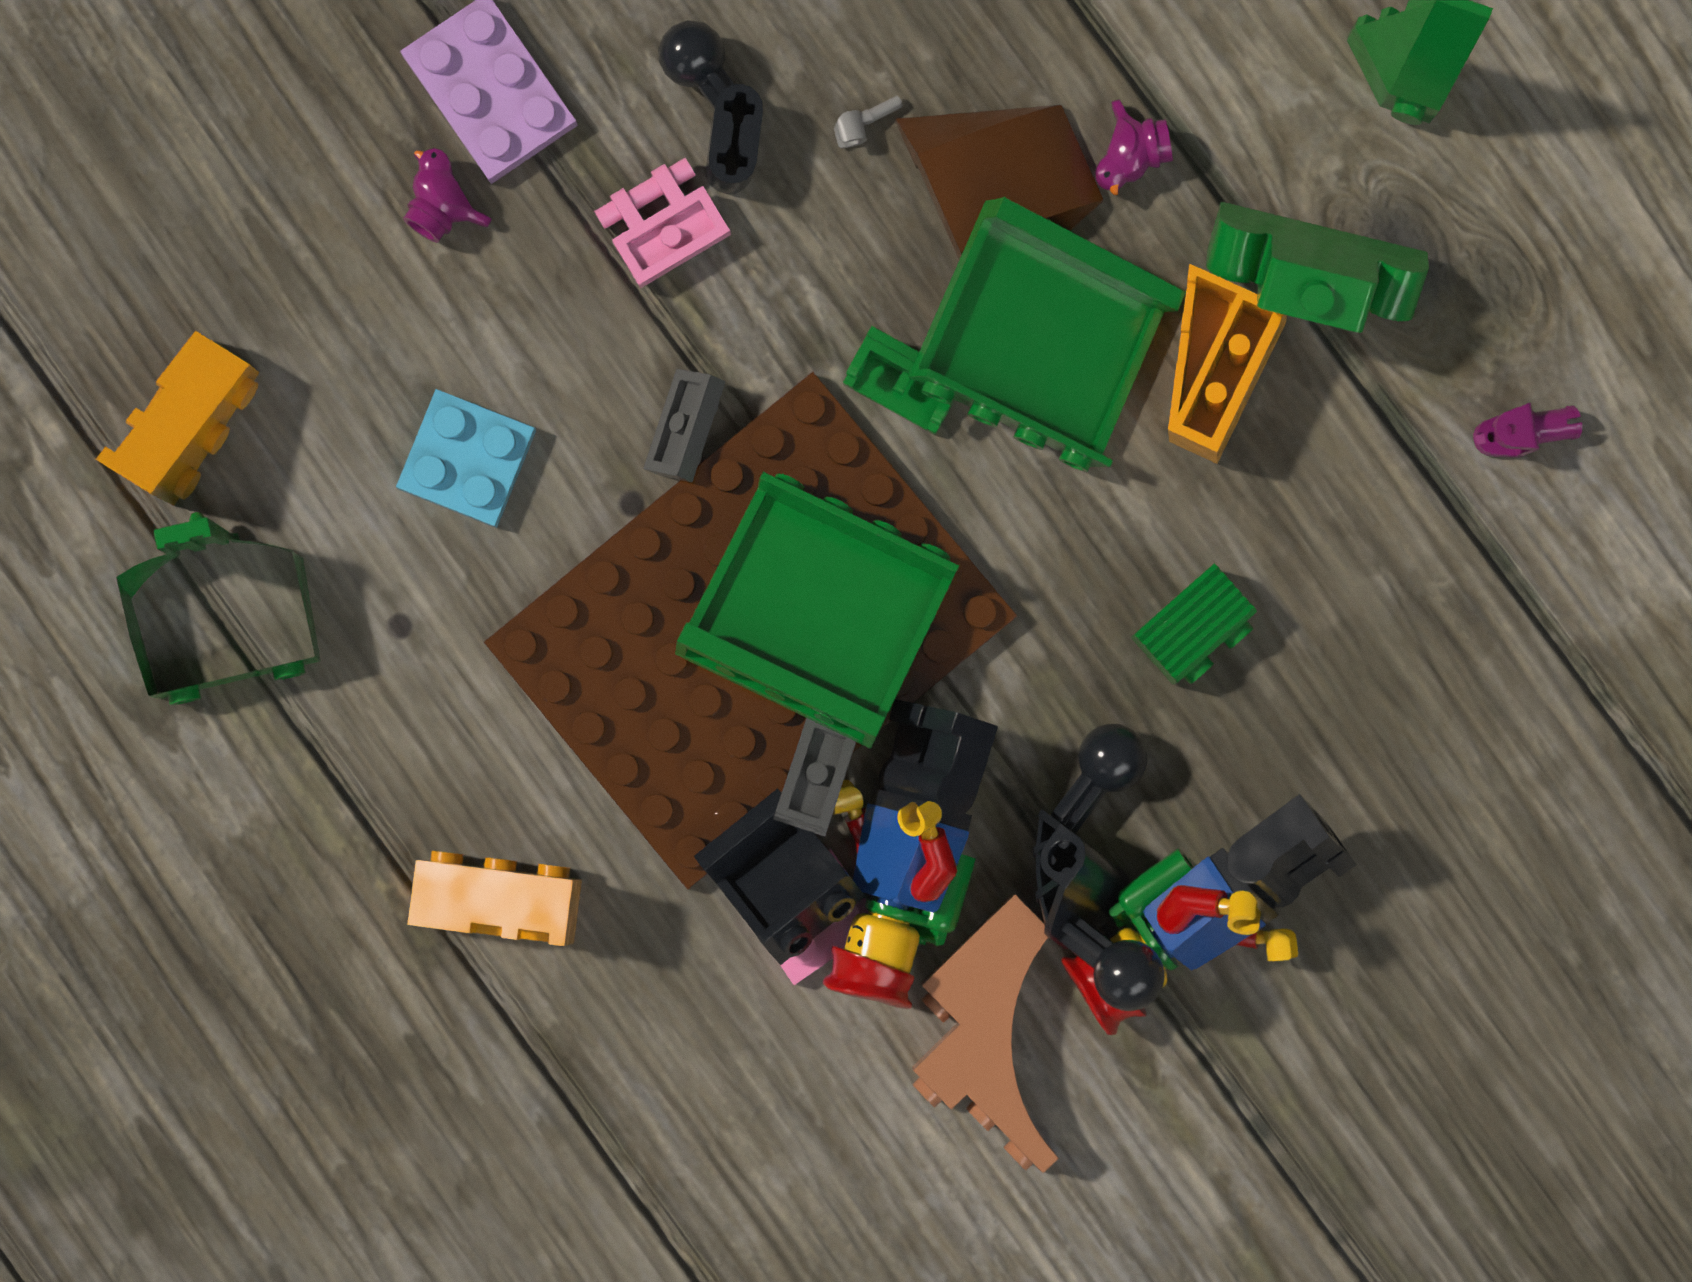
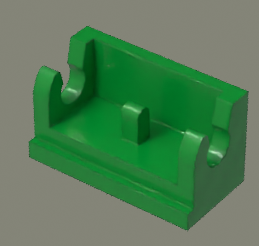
M871 326L846 372L847 376L843 381V385L929 433L936 435L955 400L953 399L951 405L924 395L921 392L924 384L908 377L919 351Z

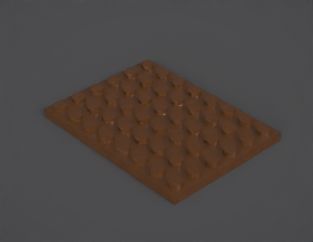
M811 372L698 465L693 482L680 480L484 641V644L687 890L707 875L694 858V855L777 788L782 793L806 721V717L675 655L677 640L686 622H690L758 488L762 472H766L774 477L778 473L788 475L803 484L805 492L822 500L825 497L838 499L853 509V515L870 523L874 520L886 522L902 533L901 538L920 547L922 544L936 546L951 557V562L959 565L895 699L914 703L1017 617L1015 612L814 372ZM893 704L886 716V719L881 729H883L892 721L889 720V718L891 715ZM856 742L853 753L857 749H859L862 746V744Z

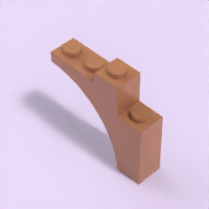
M1011 894L921 982V985L928 991L921 999L924 1004L943 1023L950 1016L957 1023L912 1066L913 1071L919 1076L912 1085L933 1107H936L943 1101L952 1110L968 1095L972 1100L966 1107L968 1112L987 1131L996 1125L1010 1139L1004 1146V1149L1026 1171L1034 1164L1044 1173L1059 1158L1043 1140L1023 1104L1013 1067L1011 1038L1013 1016L1022 982L1034 957L1048 937L1044 934L1045 924L1016 894Z

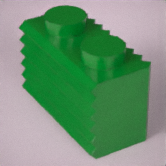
M1214 563L1130 638L1172 685L1178 683L1183 677L1191 685L1214 665L1208 657L1211 652L1223 642L1229 649L1233 648L1254 629L1247 620L1257 610Z

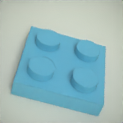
M435 389L396 488L497 528L536 429Z

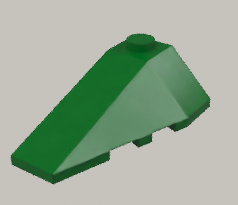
M1408 0L1405 11L1400 12L1390 6L1382 9L1378 20L1368 14L1358 17L1350 30L1347 42L1379 106L1391 110V116L1403 123L1420 125L1423 121L1430 124L1443 106L1490 19L1493 8L1470 0Z

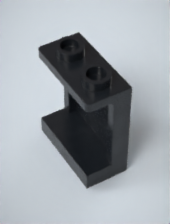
M777 788L694 855V858L756 934L762 945L782 965L789 958L803 953L810 946L812 940L832 923L846 918L865 895L813 832L773 819L782 794Z

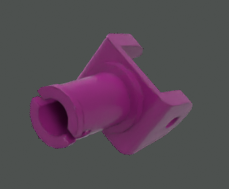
M1530 402L1481 422L1474 431L1473 441L1476 448L1486 456L1522 457L1539 450V444L1580 438L1582 422L1567 424V422H1570L1569 419L1580 418L1581 415L1575 406L1534 412ZM1488 434H1491V435H1492V437H1493V441H1492V442H1490V441L1488 440V438H1487V435H1488Z

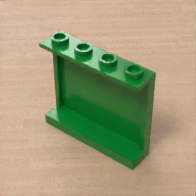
M1005 197L986 200L908 377L924 384L921 392L936 401L951 405L954 399L970 407L967 415L978 422L991 427H997L999 422L1016 430L1013 438L1035 449L1043 450L1044 446L1047 445L1061 452L1058 460L1067 466L1083 472H1088L1090 467H1111L1113 460L1103 455L1164 312L1178 311L1186 291Z
M762 472L758 488L690 622H686L677 640L675 655L871 749L959 565L951 562V557L936 546L922 544L920 547L901 538L902 533L886 522L874 520L870 523L853 515V509L838 499L825 497L822 500L805 492L803 484L788 475L778 473L774 477L766 472Z

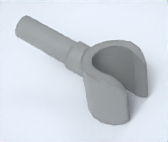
M896 95L869 110L866 109L862 112L852 110L843 113L834 126L839 148H849L866 142L867 137L864 125L871 124L902 108L903 104L899 96Z

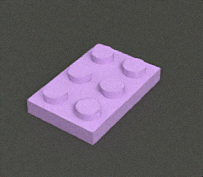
M493 0L473 1L400 51L490 184L578 126L573 115Z

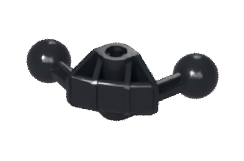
M1111 723L1101 725L1087 734L1081 743L1078 755L1081 775L1051 815L1043 809L1037 815L1039 817L1036 845L1033 847V857L1036 859L1038 888L1035 897L1036 903L1041 907L1045 922L1044 934L1061 947L1072 951L1094 969L1093 978L1096 990L1107 1004L1122 1011H1136L1147 1007L1159 996L1165 977L1162 961L1150 946L1140 941L1122 940L1114 943L1097 930L1112 918L1109 914V909L1118 903L1117 894L1121 888L1129 883V878L1123 869L1076 835L1077 831L1107 792H1120L1129 789L1141 779L1147 766V750L1141 737L1127 726Z

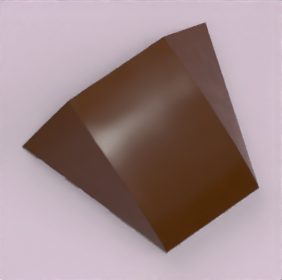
M1062 105L895 119L916 169L919 168L959 260L986 200L1005 197L1069 231L1103 202V197Z

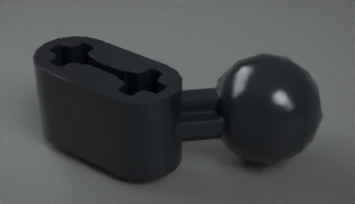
M690 20L683 21L672 26L663 35L658 48L659 63L665 75L676 84L685 87H698L714 108L706 162V177L710 185L717 191L725 194H736L744 190L750 183L757 163L763 102L759 94L752 87L744 84H734L723 70L725 46L719 34L706 23ZM733 104H739L743 106L742 110L745 115L738 130L734 156L736 157V165L739 167L736 175L725 174L726 167L723 164L726 156L729 154L732 142L734 122L732 121L731 109Z

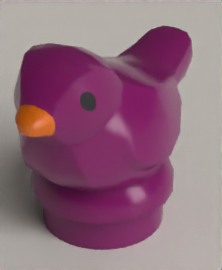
M1120 99L1111 102L1116 118V127L1106 155L1099 161L1095 171L1098 185L1104 190L1111 191L1113 195H1118L1119 189L1126 182H1135L1141 179L1148 167L1159 168L1161 163L1173 161L1166 119L1153 121L1150 118L1141 124L1127 114Z
M437 148L415 151L414 156L418 160L419 171L414 177L412 186L415 198L407 204L409 210L403 217L404 222L418 234L435 243H439L444 234L451 232L452 223L468 221L482 227H488L492 219L475 210L470 205L453 175L451 161L447 153Z

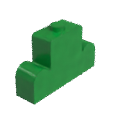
M1221 201L1207 249L1206 267L1214 275L1229 281L1239 283L1254 282L1258 284L1257 306L1261 309L1361 333L1364 330L1369 312L1378 317L1393 321H1409L1413 319L1429 270L1428 252Z

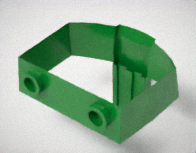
M201 512L192 513L189 522L153 530L157 549L166 555L151 558L137 564L116 577L129 637L149 697L157 699L168 698L169 705L189 703L201 699V689L273 673L274 681L290 679L306 674L304 665L321 661L303 558L286 548L262 542L240 540L238 533L228 532L208 517H205ZM230 540L233 543L265 545L291 552L293 554L315 657L158 694L132 602L133 596L143 583L161 566L179 557L181 550L190 549L194 552L205 550L206 544L217 543L219 545L229 544Z

